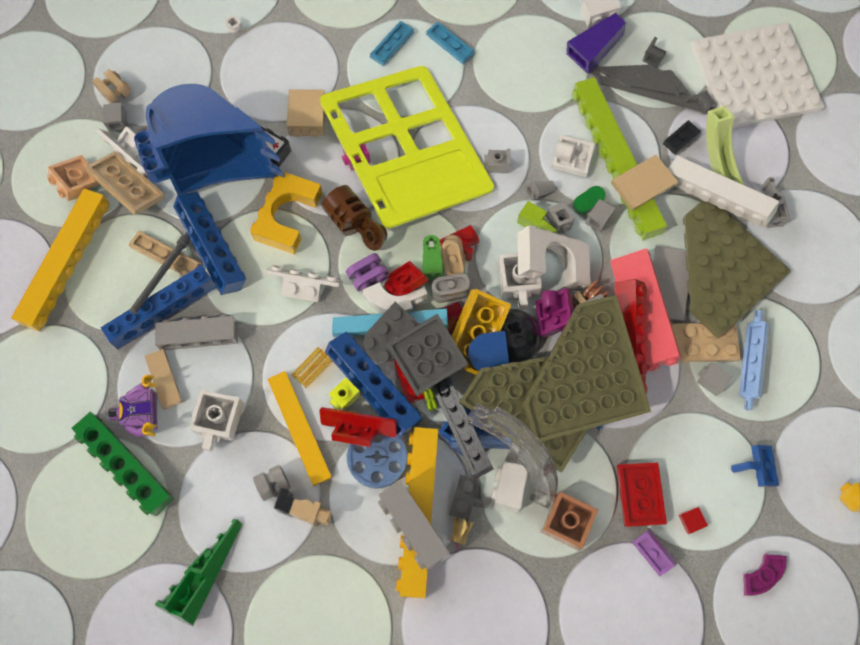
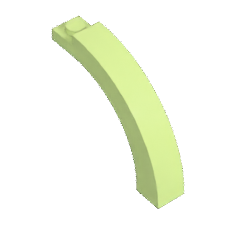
M725 106L710 110L707 115L706 140L712 171L744 185L733 154L732 127L734 116Z

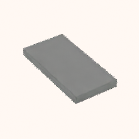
M656 245L653 264L670 320L683 323L688 295L687 281L689 279L686 269L687 251Z

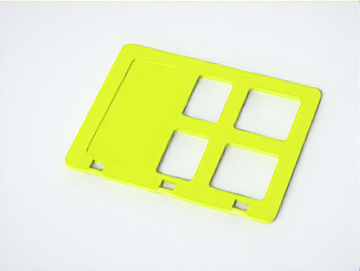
M417 66L326 93L320 97V104L325 114H327L330 124L384 227L394 228L487 195L493 191L494 184L425 66ZM419 80L435 108L402 118L399 116L386 89ZM369 94L374 95L388 123L353 133L337 104ZM336 112L339 118L334 119L331 113ZM438 120L443 121L452 140L419 150L408 130ZM391 135L396 136L406 155L370 166L359 146ZM359 155L362 162L356 163L354 156ZM383 201L386 208L380 209L377 202Z

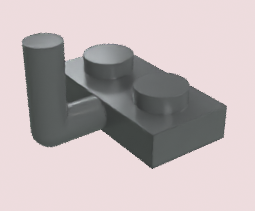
M460 475L449 515L469 521L473 505L489 508L492 502L490 498L481 499L475 497L480 480Z

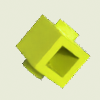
M345 377L329 393L331 399L329 402L335 409L338 410L340 408L346 411L361 394Z

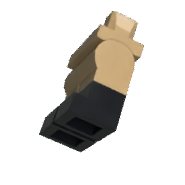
M281 488L274 505V509L277 512L308 522L317 527L318 523L329 526L333 514L331 511L323 509L324 507L320 502L314 501L313 504L309 500L300 501L294 499V495L289 490Z

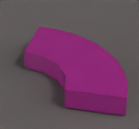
M763 554L762 563L759 568L752 573L743 574L744 596L760 595L771 590L781 580L785 572L787 556Z

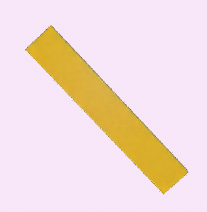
M286 371L268 378L267 380L312 485L316 486L331 479L332 476Z

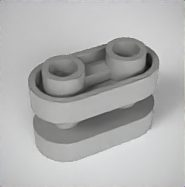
M461 273L436 278L432 283V298L438 303L464 299L469 293V278Z

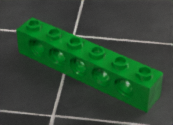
M90 411L71 428L76 433L74 438L79 443H85L89 447L87 452L92 457H98L102 461L100 466L106 472L111 471L115 475L112 479L119 486L124 485L126 487V494L133 501L138 500L141 504L139 508L146 515L157 516L175 499L96 414ZM96 433H99L98 438L95 441H92L93 436ZM112 447L111 452L105 455L106 449ZM124 460V467L118 469V464ZM137 474L138 480L132 484L131 478ZM151 488V495L145 498V491Z

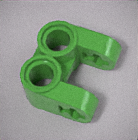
M428 235L423 240V274L428 281H434L436 278L442 277V254L439 238L435 235ZM430 241L433 242L434 247L429 246Z

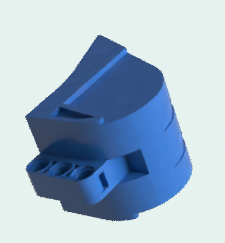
M181 84L160 93L146 108L145 117L149 129L140 131L134 136V142L143 169L152 183H159L170 179L177 195L221 182L276 177V175L285 177L284 172L271 162V159L280 162V157L266 145V142L275 145V140L238 107H234L213 89L204 85Z

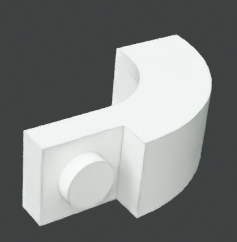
M380 283L363 289V296L367 303L381 314H384L395 301L407 312L413 311V306L419 307L427 301V292L424 287L403 296H394L387 293Z

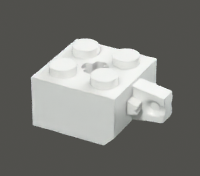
M518 253L499 255L497 265L502 298L513 297V299L518 300L519 309L527 308V298L540 294L541 276L535 279L518 276Z
M200 390L191 418L190 430L196 434H201V438L204 439L202 449L212 452L215 443L220 442V439L234 440L244 406L240 398Z
M509 450L505 462L503 461L501 467H497L494 477L497 487L493 488L490 498L495 509L517 513L521 509L527 471L521 465L520 452Z

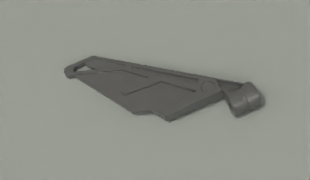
M649 64L604 67L597 65L591 71L601 85L698 111L703 115L708 114V111L717 107V103L708 91H703L693 98L672 70H659ZM598 70L606 76H599L596 71Z

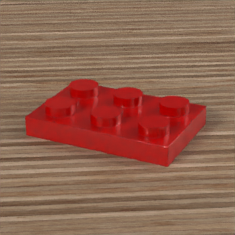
M658 462L618 464L616 467L624 527L666 525L667 520Z

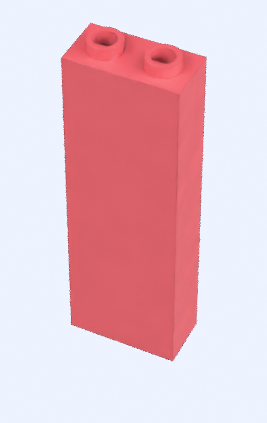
M645 248L610 260L616 281L637 279L645 282L647 287V295L645 296V305L647 306V371L659 369L658 366L664 364L666 366L677 364L678 360H682L650 252Z

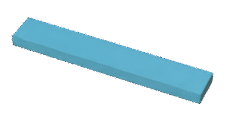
M447 309L408 312L420 324L438 314L445 327L448 328ZM383 314L333 317L332 335L333 337H338L346 331L350 336L366 335L368 330Z

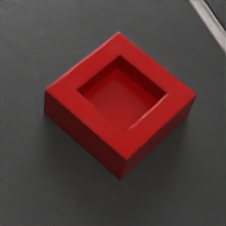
M699 507L678 515L687 534L708 526Z

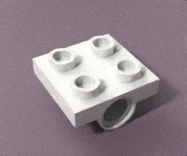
M560 135L551 168L586 177L595 143Z

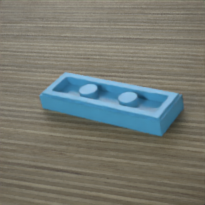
M400 20L370 53V58L384 66L414 33V29Z
M436 22L426 31V35L461 64H464L475 53L471 47L439 22Z

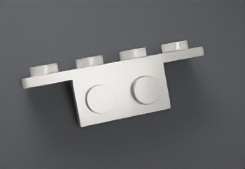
M126 126L117 139L110 132L97 129L96 132L101 135L100 138L104 142L111 144L115 152L124 155L125 161L135 165L139 173L144 176L147 175L143 169L134 142V136L137 134L135 131Z
M275 265L272 268L266 269L265 274L283 277L281 296L319 302L322 284L340 287L343 283L336 276H327L325 278L320 277L319 273L309 272L308 274H303L298 269L287 271L283 270V267Z

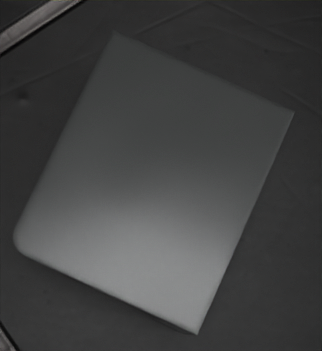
M657 37L653 38L642 60L655 68H658L666 54L665 50L655 46Z

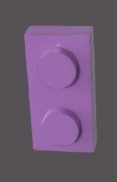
M650 529L632 542L659 577L677 565L675 559Z

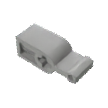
M768 177L761 187L765 195L779 201L777 211L767 224V228L783 227L790 220L785 197L781 192L776 191L774 177Z

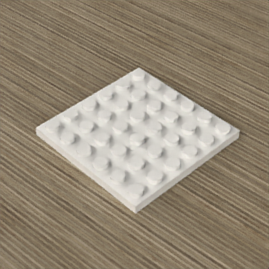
M788 22L692 40L690 44L709 94L717 103L716 108L725 106L734 116L732 128L817 112L824 108V104Z

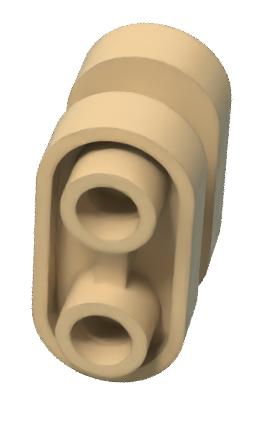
M108 69L103 73L105 76L103 81L98 77L92 80L93 85L109 103H119L117 97L120 95L124 99L131 95L129 92L131 90L130 86L125 81H121L120 76L115 70L111 71ZM111 84L115 90L111 91L107 86Z
M449 235L445 238L441 247L445 272L447 275L462 274L466 264L462 240L456 235Z

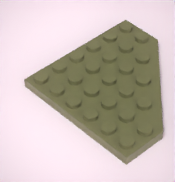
M702 200L683 217V225H685L684 243L687 250L686 269L689 275L687 281L688 295H690L691 301L689 309L690 313L719 339L791 270L724 209H720L716 205Z
M617 295L580 303L575 307L522 403L533 443H539L651 412Z
M548 357L481 368L459 403L506 436L512 437L513 441L557 471L563 472L588 429L533 443L522 404Z

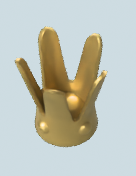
M453 517V533L450 541L456 543L455 549H457L458 543L466 545L467 535L474 522L468 521L466 523V519H462L460 522L459 518Z

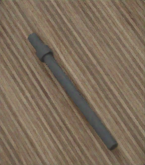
M187 231L177 240L175 248L129 309L131 313L137 314L181 251L190 244V237Z

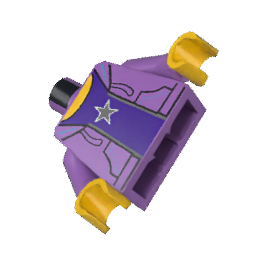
M144 375L141 383L128 391L125 396L119 398V407L110 408L108 411L110 420L119 419V424L128 433L139 438L145 436L155 437L156 434L152 433V430H158L157 393L149 389L157 385L151 382L155 378L154 375Z

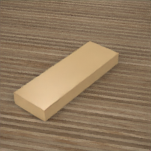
M161 349L146 355L145 359L150 374L155 376L152 380L157 384L155 389L162 409L165 410L183 403L165 350Z

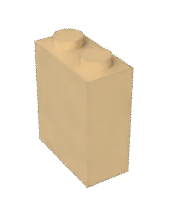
M289 89L287 114L289 136H324L325 112L320 104V97L325 94L324 90Z

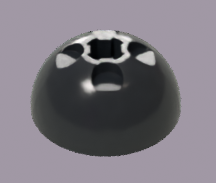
M509 309L501 329L506 334L509 363L527 361L539 348L541 338L539 326L535 319L525 311Z

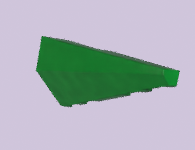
M233 519L225 534L220 533L217 536L218 541L211 549L206 548L184 572L185 575L177 586L172 585L169 588L170 593L163 601L158 600L155 606L181 622L193 626L240 531L242 523L237 519Z

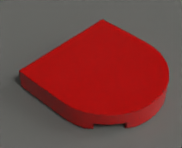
M408 261L389 274V279L385 282V288L391 295L403 296L425 284L428 280L411 261Z

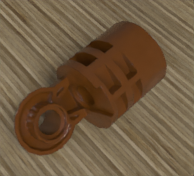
M341 185L335 188L324 198L321 205L322 209L345 236H351L359 232L365 246L372 251H377L383 246L384 241L387 239L386 228L371 219L372 215L369 209L348 185Z

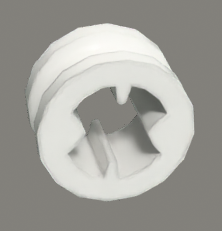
M230 16L226 19L225 24L230 33L235 34L241 31L242 24L239 17Z

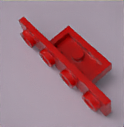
M321 407L319 410L321 425L335 427L331 434L332 441L371 447L376 435L393 438L397 436V421L395 419Z

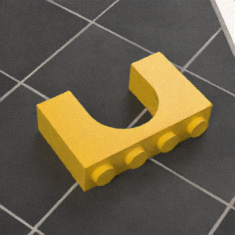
M284 172V178L279 175L274 178L273 187L267 193L266 202L259 209L258 218L252 224L250 232L254 241L295 255L302 240L300 232L277 223L274 220L275 212L282 204L291 201L316 208L323 191L319 183Z

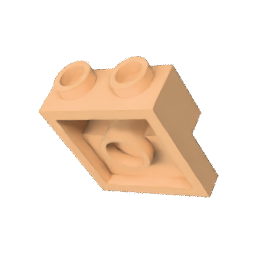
M83 155L48 167V182L51 186L56 185L58 195L61 198L65 197L67 201L78 198L83 188L90 189L100 185L86 172V166L89 163Z

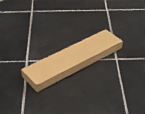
M141 231L137 232L128 245L135 251L160 264L164 263L173 250L170 246ZM180 253L169 269L184 276L202 264Z

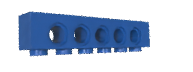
M198 191L177 195L173 207L220 295L240 291L246 281L245 274L239 268L237 259L232 255L228 243L223 239L219 227L216 226L212 214L209 213L205 206L204 200L200 197Z
M200 265L148 297L137 314L127 310L100 328L108 341L118 350L153 328L155 323H161L217 287L204 267Z
M346 331L328 342L325 353L360 391V394L378 415L397 421V437L399 439L418 426L422 419L418 410L410 405L406 397L396 389L394 383L382 373L381 368L375 365L368 354L361 349L355 338L351 337Z

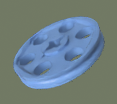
M383 436V440L380 443L373 442L371 447H366L362 453H357L354 450V444L349 445L347 451L349 470L352 476L366 487L376 489L388 487L398 481L406 469V446L403 440L397 436L395 438ZM393 442L399 443L401 447L396 453L389 450V446ZM376 453L383 457H389L379 459L378 463L375 462V459H371ZM359 462L364 463L366 466L364 472H355V464ZM393 462H397L401 466L397 473L389 470V465ZM376 472L383 475V480L380 483H374L371 480L372 475Z

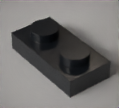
M688 120L665 139L663 145L676 156L700 135L701 130Z

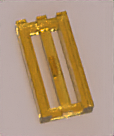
M317 347L291 375L307 388L332 360L323 350ZM320 353L321 356L308 368V370L301 377H299L298 375ZM324 359H326V360L314 371V373H313L306 381H304V380L308 377V375H309Z

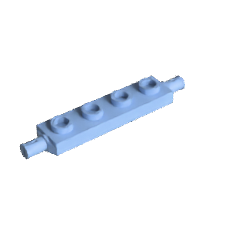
M755 310L754 321L747 323L739 396L745 398L744 410L748 411L753 410V400L762 396L769 324L762 321V310Z

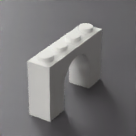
M527 226L518 232L519 276L535 279L545 274L546 248L554 251L562 262L565 288L580 291L591 285L588 243L582 242L579 239L568 238L566 235L552 233L550 230L538 229L536 226Z

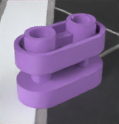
M377 253L370 254L352 264L346 270L350 280L356 279L353 285L358 292H363V289L376 283H382L388 278L389 271L386 266H378L382 260Z

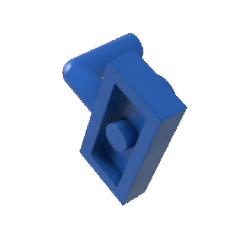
M751 446L754 461L731 466L733 473L755 470L758 487L779 486L772 446Z

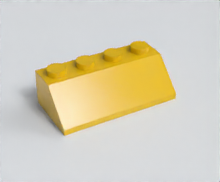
M478 289L470 291L452 334L453 340L469 364L462 370L475 375L479 371L469 362L467 353L469 345L480 334L501 331L511 304Z

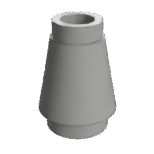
M552 180L531 182L527 185L529 198H534L535 200L555 190V184Z

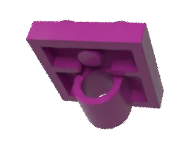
M570 289L544 291L541 294V299L535 302L540 336L545 338L564 329L574 311Z

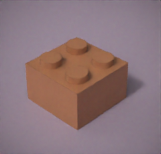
M558 492L540 533L579 551L583 549L598 509L562 492Z

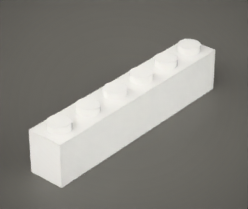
M679 156L676 157L668 168L678 181L674 187L697 196L705 202H710L720 209H725L737 217L747 219L755 225L765 228L777 211L778 200Z

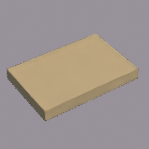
M657 155L652 156L611 181L613 187L632 211L676 186L678 183Z

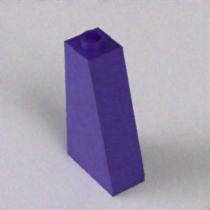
M616 13L610 15L567 41L566 54L589 74L624 36L625 20Z

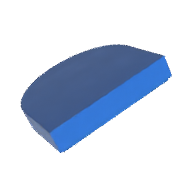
M505 331L483 333L473 339L467 353L469 362L475 369L479 371L481 368L509 363Z

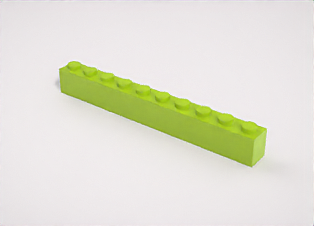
M595 77L576 82L572 91V97L578 103L579 112L585 118L586 127L592 133L593 142L599 148V154L606 163L607 172L611 173L614 179L637 166V163ZM620 196L622 203L628 209L629 218L635 224V231L637 235H640L642 241L663 234L667 225L654 199L632 211Z

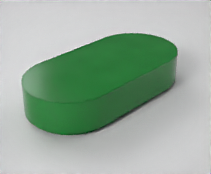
M593 186L580 194L573 202V210L582 215L591 211L599 199L604 201L606 196L604 189L600 186Z

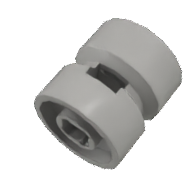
M280 464L269 469L267 474L262 472L253 477L255 486L263 501L274 497L275 492H280L281 488L286 490L291 488Z

